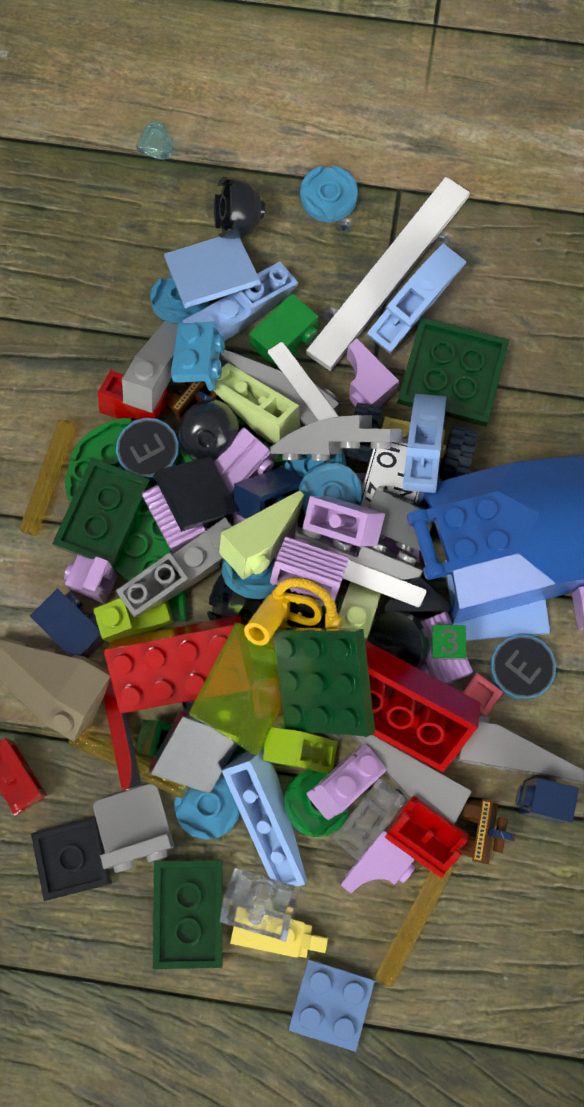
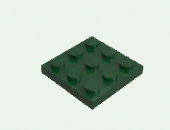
M421 317L397 404L413 408L415 394L447 396L445 416L486 427L489 422L509 339Z
M344 628L277 629L274 633L285 729L363 737L374 734L375 725L364 630Z

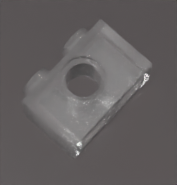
M235 868L223 897L220 922L287 941L296 913L301 887Z

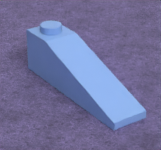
M263 746L237 755L221 771L277 893L305 885L307 878L291 822L285 813L284 796L278 775L271 762L262 760L264 754Z

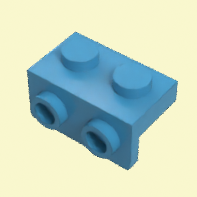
M214 321L178 323L171 377L174 382L205 381L209 391L216 390L217 379H220L222 374L219 357L220 353L224 352L225 341L223 334L218 333Z

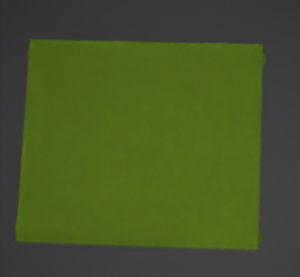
M236 623L189 714L194 719H198L246 749L250 754L258 756L282 707L276 650L269 643L256 645L250 642L245 636V626Z

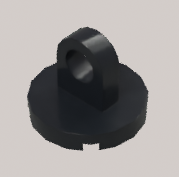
M221 573L211 591L209 605L213 607L212 612L208 611L207 615L210 621L237 616L241 608L255 614L263 601L246 598L235 593L225 583Z
M405 611L384 613L375 620L367 638L368 642L418 669L423 666L428 656V637L424 636L422 630L424 627L421 621L413 614Z

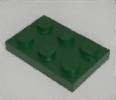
M91 458L52 543L54 547L89 559H95V557L107 560L114 569L144 501L142 493L149 490L150 480Z
M223 860L154 861L153 969L222 968Z

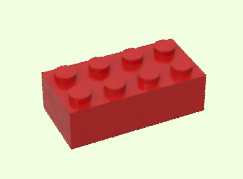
M240 615L115 639L103 650L120 714L249 690L255 678Z
M365 640L375 733L372 735L444 772L477 730L481 703Z

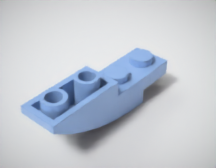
M443 243L388 304L385 312L368 331L367 336L391 354L425 311L433 305L460 272L466 261Z
M278 262L257 273L260 285L232 293L184 319L183 323L214 321L218 333L223 334L224 341H226L275 307L297 287L298 282L285 266Z
M415 394L407 444L403 490L436 493L447 396Z

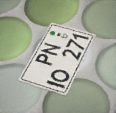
M390 442V449H373L363 485L360 506L369 507L375 490L379 486L417 502L419 491L403 490L407 443Z

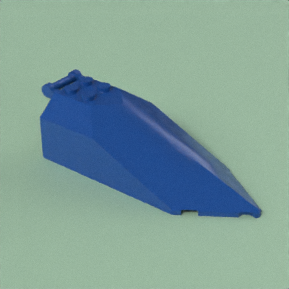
M584 455L512 462L437 482L436 493L419 492L417 502L430 509H419L407 514L409 526L414 527L426 567L423 568L426 579H435L450 574L452 576L456 595L453 613L450 617L452 624L572 593L577 588L584 586ZM435 522L447 562L439 563L427 523Z

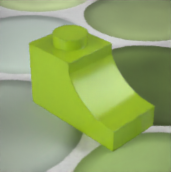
M121 598L93 609L101 637L110 643L115 639L149 633L174 623L168 601L137 618H134Z
M268 727L262 760L328 773L334 767L338 741L302 731Z

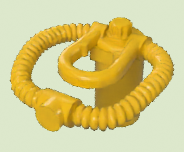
M288 578L280 582L272 591V594L265 598L245 626L244 632L250 642L256 645H265L278 627L292 628L287 623V620L305 626H313L319 623L323 614L319 603L308 596L285 592L293 587L309 590L318 595L324 602L327 612L325 614V628H341L343 618L339 617L333 597H330L331 594L325 588H322L321 585L304 578ZM290 602L309 605L314 610L315 616L307 618L301 616V612H298V614L290 612Z

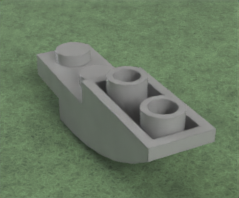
M372 415L328 418L308 424L286 435L271 446V454H283L282 460H301L302 454H311L312 461H330V454H342V448H360V442H371L372 449H390V442H402V429H372Z
M223 518L173 555L168 553L116 590L134 618L165 603L220 567L219 564L224 559L219 554L221 532L232 527L226 518Z
M298 526L295 527L291 539H303L309 545L324 550H335L342 556L348 557L350 561L399 580L420 577L423 571L420 563L417 562L418 558L403 550H400L397 554L388 550V545L381 541H378V545L357 546L354 550L352 549L353 545L337 539L332 541L322 537V534Z

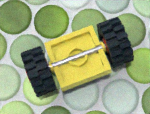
M357 402L354 415H372V429H377L382 408ZM385 417L382 429H402V442L408 444L410 422ZM453 424L447 446L443 444L445 430H443L440 458L444 457L440 472L441 480L469 474L478 429ZM360 442V448H346L345 458L369 463L373 450L371 442Z

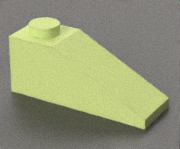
M230 363L222 367L221 378L217 379L216 390L213 391L257 435L274 445L286 435L301 428L299 405Z
M301 491L221 532L219 554L243 580L252 574L262 573L272 562L285 537H287L300 516L304 497Z
M350 581L339 613V617L343 618L341 628L363 629L364 638L367 641L381 593Z

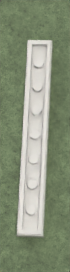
M445 177L306 350V355L331 371L346 353L348 345L357 339L465 203L470 192Z

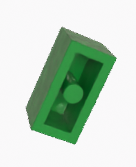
M291 293L249 333L250 346L271 366L277 369L278 366L268 354V350L283 342L295 357L297 349L303 343L309 344L318 333V316Z

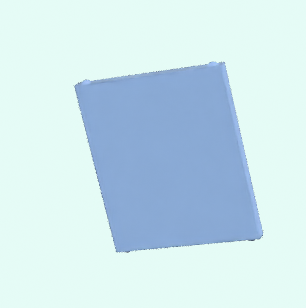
M216 237L164 254L184 308L261 284L240 238Z
M450 574L446 577L452 615L456 595L453 579ZM546 600L452 624L466 625V641L509 638L519 634L529 636L550 634Z

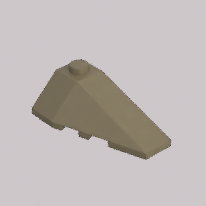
M0 637V682L46 726L75 741L94 721L111 680L109 670L83 656L74 655L69 657L57 654V650L46 648L45 650L30 647L25 642Z

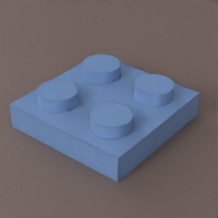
M308 958L290 1021L289 1031L356 1052L375 980Z

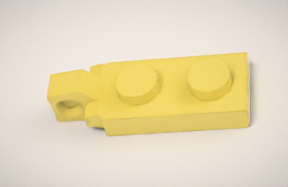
M237 908L230 944L296 958L298 956L306 958L308 950L326 953L328 937L311 934L312 925L304 924V921Z

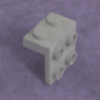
M147 784L94 803L93 809L105 854L100 855L104 869L114 868L115 873L134 868V860L147 857L148 863L168 856L166 850L175 847L157 785Z

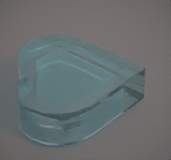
M156 121L147 124L137 143V151L157 159H167L173 153L172 140L167 136L166 127Z

